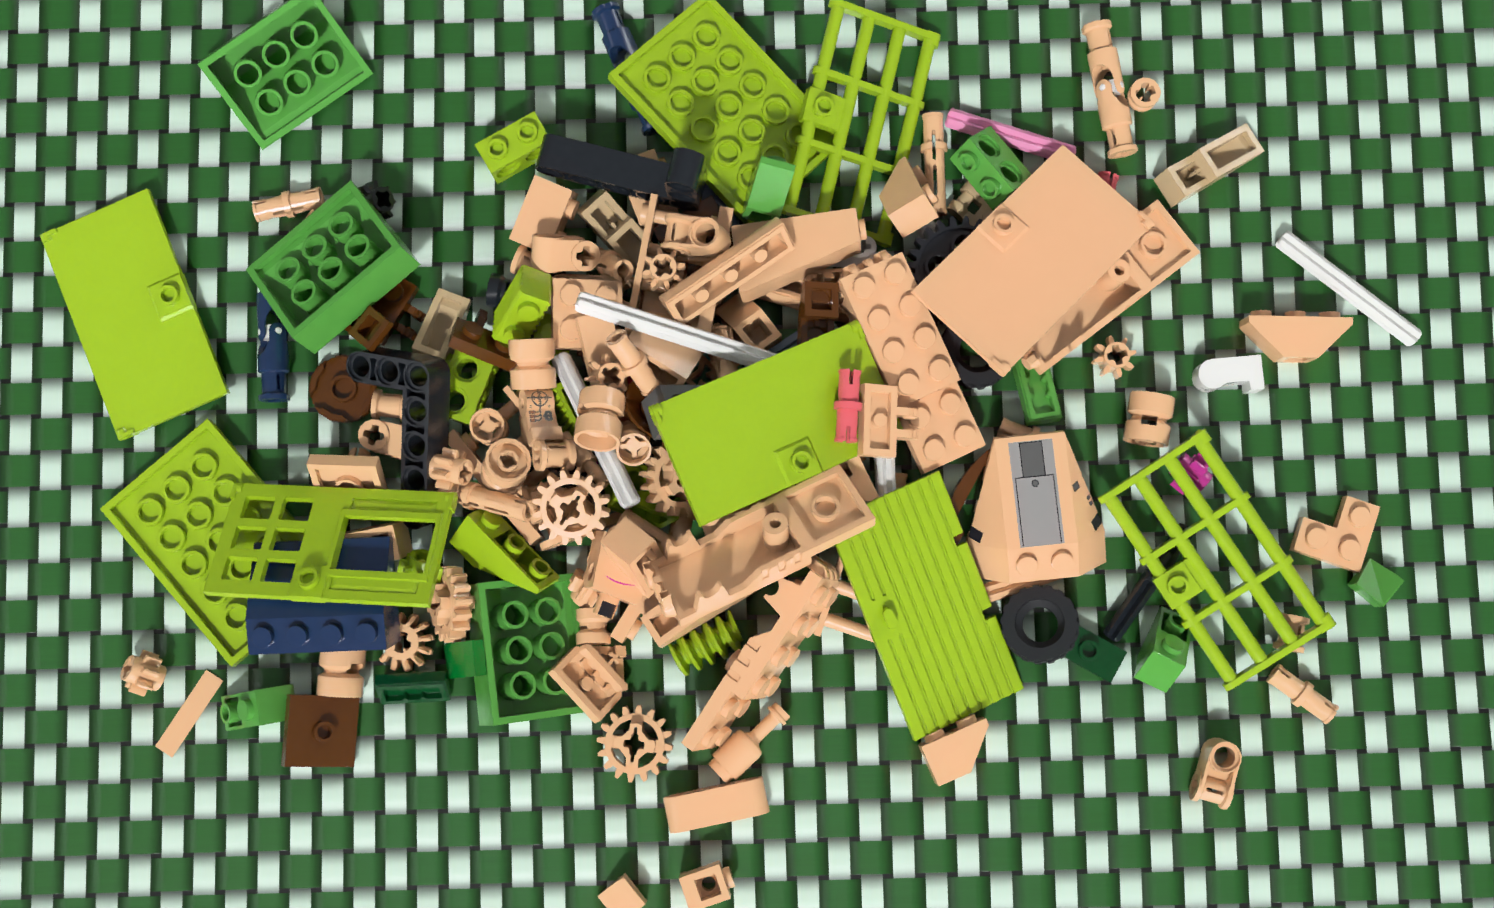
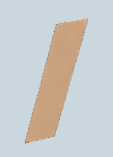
M206 670L155 747L173 757L223 680Z

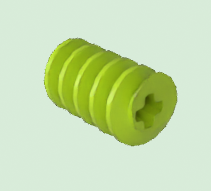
M730 610L727 611V622H724L717 615L714 617L713 628L705 622L701 625V633L693 629L689 632L688 639L682 636L676 640V644H668L678 669L685 676L690 675L691 663L700 671L703 669V658L713 665L716 663V652L725 660L729 658L728 647H731L734 651L741 650L743 639Z

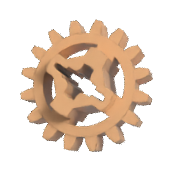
M662 441V447L654 446L651 448L654 457H649L644 462L648 466L647 471H639V475L646 478V483L640 486V490H649L650 494L645 501L647 503H657L655 507L657 512H667V516L691 515L692 509ZM674 495L675 497H680L681 500L673 501L668 497Z
M562 467L560 477H557L552 472L548 474L547 481L549 485L543 482L539 483L537 490L543 495H534L532 503L540 507L535 509L532 515L534 518L543 519L538 527L540 531L546 528L551 530L550 540L560 535L562 536L563 545H567L570 538H574L577 545H581L583 535L585 534L589 539H595L596 531L594 527L600 530L605 528L606 522L600 517H609L611 509L603 505L607 504L611 497L609 494L601 495L600 492L603 490L605 483L602 481L594 484L592 480L595 473L592 471L586 477L581 476V467H577L574 474H569L567 468ZM566 484L577 485L576 487L569 489H564L561 487L562 485ZM588 493H590L594 499L595 511L593 510L594 507L588 504ZM579 495L577 507L569 511L567 516H564L567 504L571 503L572 500L574 501ZM548 501L550 502L549 505L555 508V519L550 514ZM576 523H579V524L582 525V526H580V527H574V528L567 527V525L576 524Z
M441 566L444 568L441 581L436 583L431 608H427V613H430L432 617L431 623L435 626L434 633L439 634V641H444V643L461 642V639H466V630H470V618H472V609L475 608V598L470 593L471 586L466 583L467 574L463 573L462 567Z
M637 705L635 713H631L628 706L622 707L623 716L620 717L615 712L610 714V718L613 721L612 725L602 723L601 728L607 733L606 736L597 737V742L604 744L605 748L597 754L601 757H608L609 760L604 765L605 769L612 766L617 768L615 778L618 779L624 772L627 773L628 782L632 783L635 774H639L644 782L648 779L647 771L651 770L656 775L661 772L657 765L658 762L664 764L669 762V758L663 753L664 751L673 750V745L665 742V738L672 735V730H662L661 727L666 722V719L661 718L656 721L653 718L655 709L652 708L646 715L643 714L642 705ZM631 720L630 728L625 734H614L620 724ZM644 722L648 723L655 730L658 739L651 738L644 730ZM637 727L638 739L644 742V746L637 750L633 759L632 746L627 745L626 740H630L633 737ZM613 749H620L626 757L625 764L615 756ZM645 753H657L651 762L639 766L640 759Z

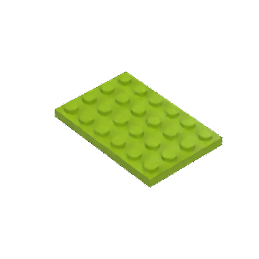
M697 0L612 70L608 75V80L673 149L677 147L687 148L703 154L706 159V184L729 208H734V214L744 224L754 223V221L741 218L749 179L761 156H779L784 158L787 163L793 164L797 149L795 139L797 135H800L803 123L798 121L805 94L716 0ZM816 128L813 139L832 145L834 133ZM810 150L804 178L826 160L829 155Z
M207 418L102 506L100 510L231 667H235L249 655L246 630L248 598L206 596L203 590L231 503L230 494L234 483H265L216 424ZM250 500L244 518L269 519L275 501ZM285 508L282 520H295ZM240 530L235 548L253 549L254 543L263 542L266 531ZM278 532L276 541L303 540L304 533ZM232 560L225 579L250 581L252 561Z

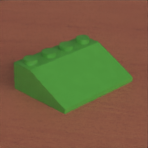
M287 0L202 58L197 64L262 150L373 74L321 0Z
M350 180L252 263L246 271L291 337L316 354L361 316L368 306L374 305L421 264L365 195Z
M574 573L559 574L560 578L557 582L538 594L505 580L470 585V593L475 598V608L472 609V618H470L469 636L470 640L483 639L487 675L474 676L479 726H496L583 713L582 709L547 673L571 648L582 646L576 645V633L580 630L579 622L576 620V609L581 607L573 602L570 597L572 591L567 588L571 583L569 580Z

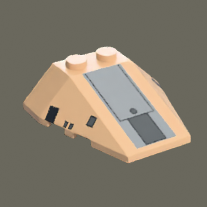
M1060 430L993 437L982 478V488L974 508L973 522L966 538L981 579L1011 584L1078 577L1106 563L1105 529L1065 432Z

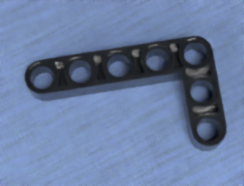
M544 134L535 166L538 172L551 177L650 201L651 193L658 194L659 204L687 211L699 210L707 180L705 156L691 149L675 148L671 162L666 163L554 134Z
M376 347L373 353L368 349L351 353L347 358L346 368L349 376L354 381L403 390L400 490L438 492V488L435 487L437 480H433L429 475V463L434 455L442 454L443 447L448 448L451 374L447 362L438 356ZM403 522L408 528L412 530H417L434 524L424 522Z

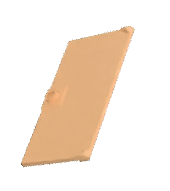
M1062 145L912 290L911 294L979 354L996 373L1004 377L1138 239L1153 227L1154 223L1141 210H1137L1068 148Z

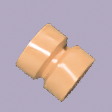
M554 338L508 340L510 359L516 362V366L510 369L511 390L557 388L556 368L549 365V361L554 358L555 354Z
M591 385L580 391L577 407L579 416L575 422L573 437L577 445L597 452L612 451L620 446L623 425L619 419L624 416L626 402L625 395L620 390L610 386Z
M1150 391L1130 392L1127 412L1132 417L1125 421L1123 441L1147 447H1168L1171 427L1167 424V420L1173 418L1175 398L1170 395ZM1141 419L1156 421V426L1141 424Z
M510 438L500 439L491 444L485 454L480 472L482 484L486 489L510 495L521 489L529 473L532 461L526 446L518 440Z
M367 650L320 652L319 665L324 670L317 676L316 695L344 698L363 697L364 677L359 674V671L365 668Z

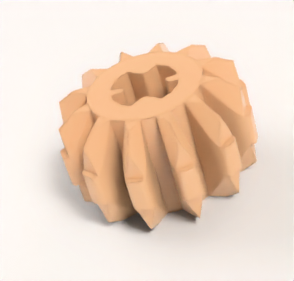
M400 612L401 636H406V633L408 634L407 640L411 642V646L402 650L403 644L400 642L385 650L386 652L379 658L380 662L384 663L392 658L390 669L396 671L402 664L405 672L413 670V661L418 666L425 665L426 662L421 653L432 655L434 652L431 647L425 646V641L435 640V635L423 634L430 624L425 621L417 626L419 621L418 614H411L407 620L406 615Z

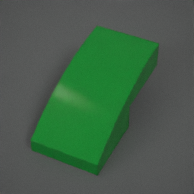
M483 639L444 644L448 679L487 675Z

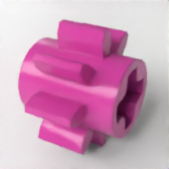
M1184 453L1178 460L1201 492L1210 482L1213 475L1208 471L1207 468L1209 466L1200 453L1194 454L1192 457ZM1173 480L1170 485L1183 495L1184 493L1176 481Z

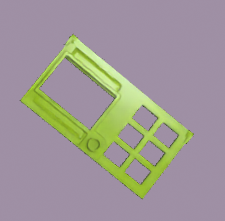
M234 483L230 494L231 503L203 590L206 596L431 608L452 514H455L457 507V492ZM249 501H275L270 518H244ZM287 502L313 503L309 519L307 521L282 520ZM349 519L435 523L424 573L336 569ZM240 530L266 531L261 549L235 548ZM278 532L304 533L300 550H273ZM232 560L257 561L250 581L225 579ZM269 563H296L291 582L264 581Z

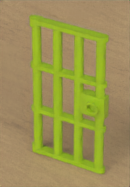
M829 0L828 7L831 10L818 63L813 66L812 70L814 75L813 84L806 89L798 121L803 123L800 135H797L795 139L797 149L793 165H796L781 214L795 217L829 212L841 161L845 160L860 165L850 208H856L857 219L859 220L862 218L872 171L875 170L891 176L900 159L906 157L907 160L909 159L919 112L923 111L925 105L922 100L934 49H938L941 35L844 0ZM844 13L862 19L848 75L830 69ZM874 24L892 30L879 86L861 80ZM905 35L923 41L910 96L892 91ZM827 80L846 86L843 98L825 91ZM858 91L876 96L863 155L845 150ZM889 101L907 107L893 165L875 160ZM819 128L833 132L832 145L813 139L815 129ZM810 150L829 155L815 213L796 208ZM884 207L877 233L866 230V234L874 239L876 245L889 248L892 245L894 236L891 233L893 223Z
M1203 428L1197 430L1189 439L1097 499L1100 504L1105 503L1140 555L1139 562L1141 565H1146L1154 576L1151 579L1170 609H1176L1183 620L1181 622L1184 629L1189 628L1223 679L1224 683L1222 686L1226 691H1230L1316 636L1332 629L1336 622L1329 612L1325 613L1292 565L1293 558L1290 554L1286 555L1249 501V498H1251L1248 491L1243 492L1210 443L1212 438L1206 429ZM1194 445L1231 499L1214 511L1177 458L1178 455ZM1163 465L1166 466L1201 518L1185 530H1182L1147 478V475ZM1134 484L1170 536L1169 540L1155 549L1151 548L1116 496ZM1234 508L1239 510L1274 562L1257 574L1254 573L1218 519ZM1204 527H1207L1243 581V583L1227 593L1223 591L1188 539ZM1176 546L1184 559L1165 569L1158 557ZM1278 571H1280L1315 623L1313 627L1298 636L1261 583ZM1205 589L1213 602L1194 612L1188 600ZM1248 590L1285 643L1268 655L1263 651L1231 603L1232 600ZM1218 609L1254 661V664L1238 674L1232 669L1201 622L1202 619Z

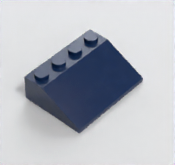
M392 536L344 538L336 569L395 572ZM302 540L276 541L273 550L299 551ZM262 542L254 543L253 549H261ZM252 561L250 580L252 579L257 561ZM270 562L264 581L290 583L296 563ZM248 598L246 630L249 655L387 650L401 641L398 606L295 602L291 600Z

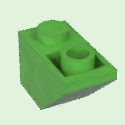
M761 156L749 179L741 218L754 222L768 221L775 217L780 218L796 165L787 163L784 158L779 156Z
M1163 606L1160 607L1138 654L1134 678L1165 693L1184 670L1187 663L1191 631L1189 628L1184 629L1181 624L1183 620L1178 612H1173Z
M288 684L222 696L220 716L223 723H225L226 731L285 721L287 694H295L294 685Z

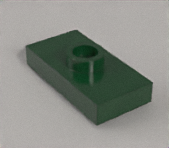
M1079 626V636L1075 646L1064 658L1111 683L1127 652Z
M409 671L406 673L375 675L374 686L382 705L451 700L452 689L446 671Z

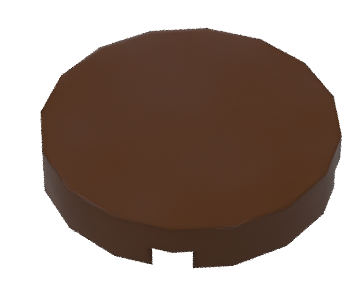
M348 355L335 356V358L321 363L312 374L309 385L310 398H312V403L318 413L332 422L343 424L357 422L370 414L373 392L375 389H380L376 385L356 382L349 376L346 368Z

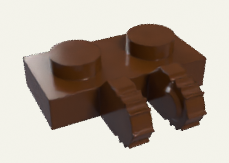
M405 279L372 305V307L394 324L379 343L382 346L386 344L394 330L415 341L416 331L399 323L405 312L421 323L426 317L425 313L410 305L419 288Z
M480 308L474 322L457 317L452 327L448 347L509 372L510 369L516 366V362L510 359L508 344L494 340L492 337L493 332L483 328L487 321L488 311Z

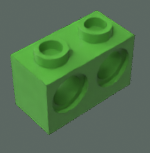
M991 126L970 137L950 157L953 164L992 210H995L1032 175Z

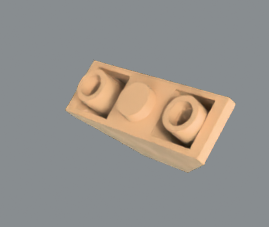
M1255 310L1239 321V329L1270 360L1281 363H1308L1319 358L1353 325V317H1341L1340 312L1337 311L1321 312L1319 316H1306L1305 311H1288L1284 313L1285 316H1272V311Z

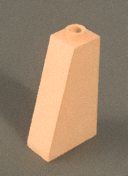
M856 208L781 218L780 220L784 223L796 249L740 286L739 293L742 303L750 302L800 280L807 275L816 273L861 253V240H867L865 220L857 219ZM770 220L731 226L733 246Z

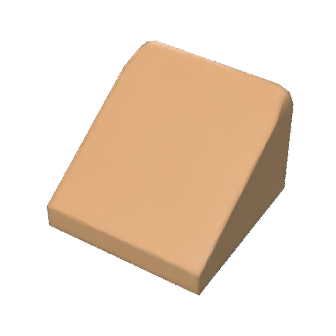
M626 873L598 895V898L606 908H642L647 902L646 898Z

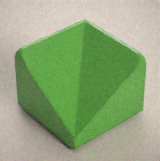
M1368 558L1362 565L1361 571L1356 573L1347 585L1373 607H1384L1403 584L1404 580L1381 564Z

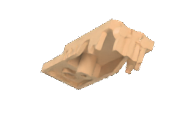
M1158 199L1142 210L1153 221V227L1148 232H1145L1023 356L1021 361L1025 368L1028 370L1035 369L1040 376L1200 253Z
M886 250L874 254L872 259H866L858 265L853 263L844 267L840 273L842 278L837 281L844 296L842 309L847 313L850 322L858 320L866 336L865 340L884 385L898 386L897 407L919 409V418L914 420L899 418L903 429L919 431L918 440L906 441L921 475L985 446V441L957 381L961 380L931 313L924 304L911 294L917 283L903 252L892 256Z
M839 464L767 498V501L763 503L759 502L746 511L742 510L734 514L735 516L727 518L713 533L696 540L690 529L679 540H666L664 556L652 562L650 560L642 564L645 573L643 577L647 586L654 590L655 597L660 603L659 606L664 616H675L680 626L683 627L812 564L811 556L875 526V516Z
M813 555L811 556L812 564L807 566L811 570L803 581L795 579L792 582L785 578L777 580L779 584L777 593L774 595H764L767 602L780 615L779 619L771 631L749 638L742 650L738 649L730 656L725 665V670L728 671L681 742L692 752L717 748V746L721 747L732 733L730 726L735 718H740L751 704L749 699H762L774 694L781 683L780 674L785 667H790L796 661L800 654L799 645L805 637L809 638L815 632L820 622L817 618L824 607L829 608L839 594L837 587L841 581L838 580L839 574L836 571V567Z

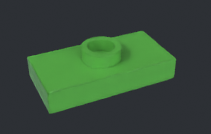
M1020 359L1012 367L1026 426L1059 422L1062 419V413L1050 368L1039 376L1035 369L1028 370L1025 368Z

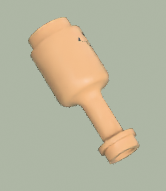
M775 702L772 706L767 707L769 714L752 731L744 732L741 729L735 731L712 754L714 758L708 765L726 784L733 778L737 780L762 755L759 747L761 740L779 723L785 725L786 721L790 718L778 703Z

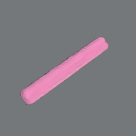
M951 108L945 121L947 128L970 135H975L991 126L1007 146L1047 159L1062 145L1068 148L1074 155L1076 154L1075 145Z

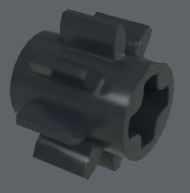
M373 180L358 187L384 219L393 217V213L390 210L393 208L396 200H394L389 186L378 187L377 180Z

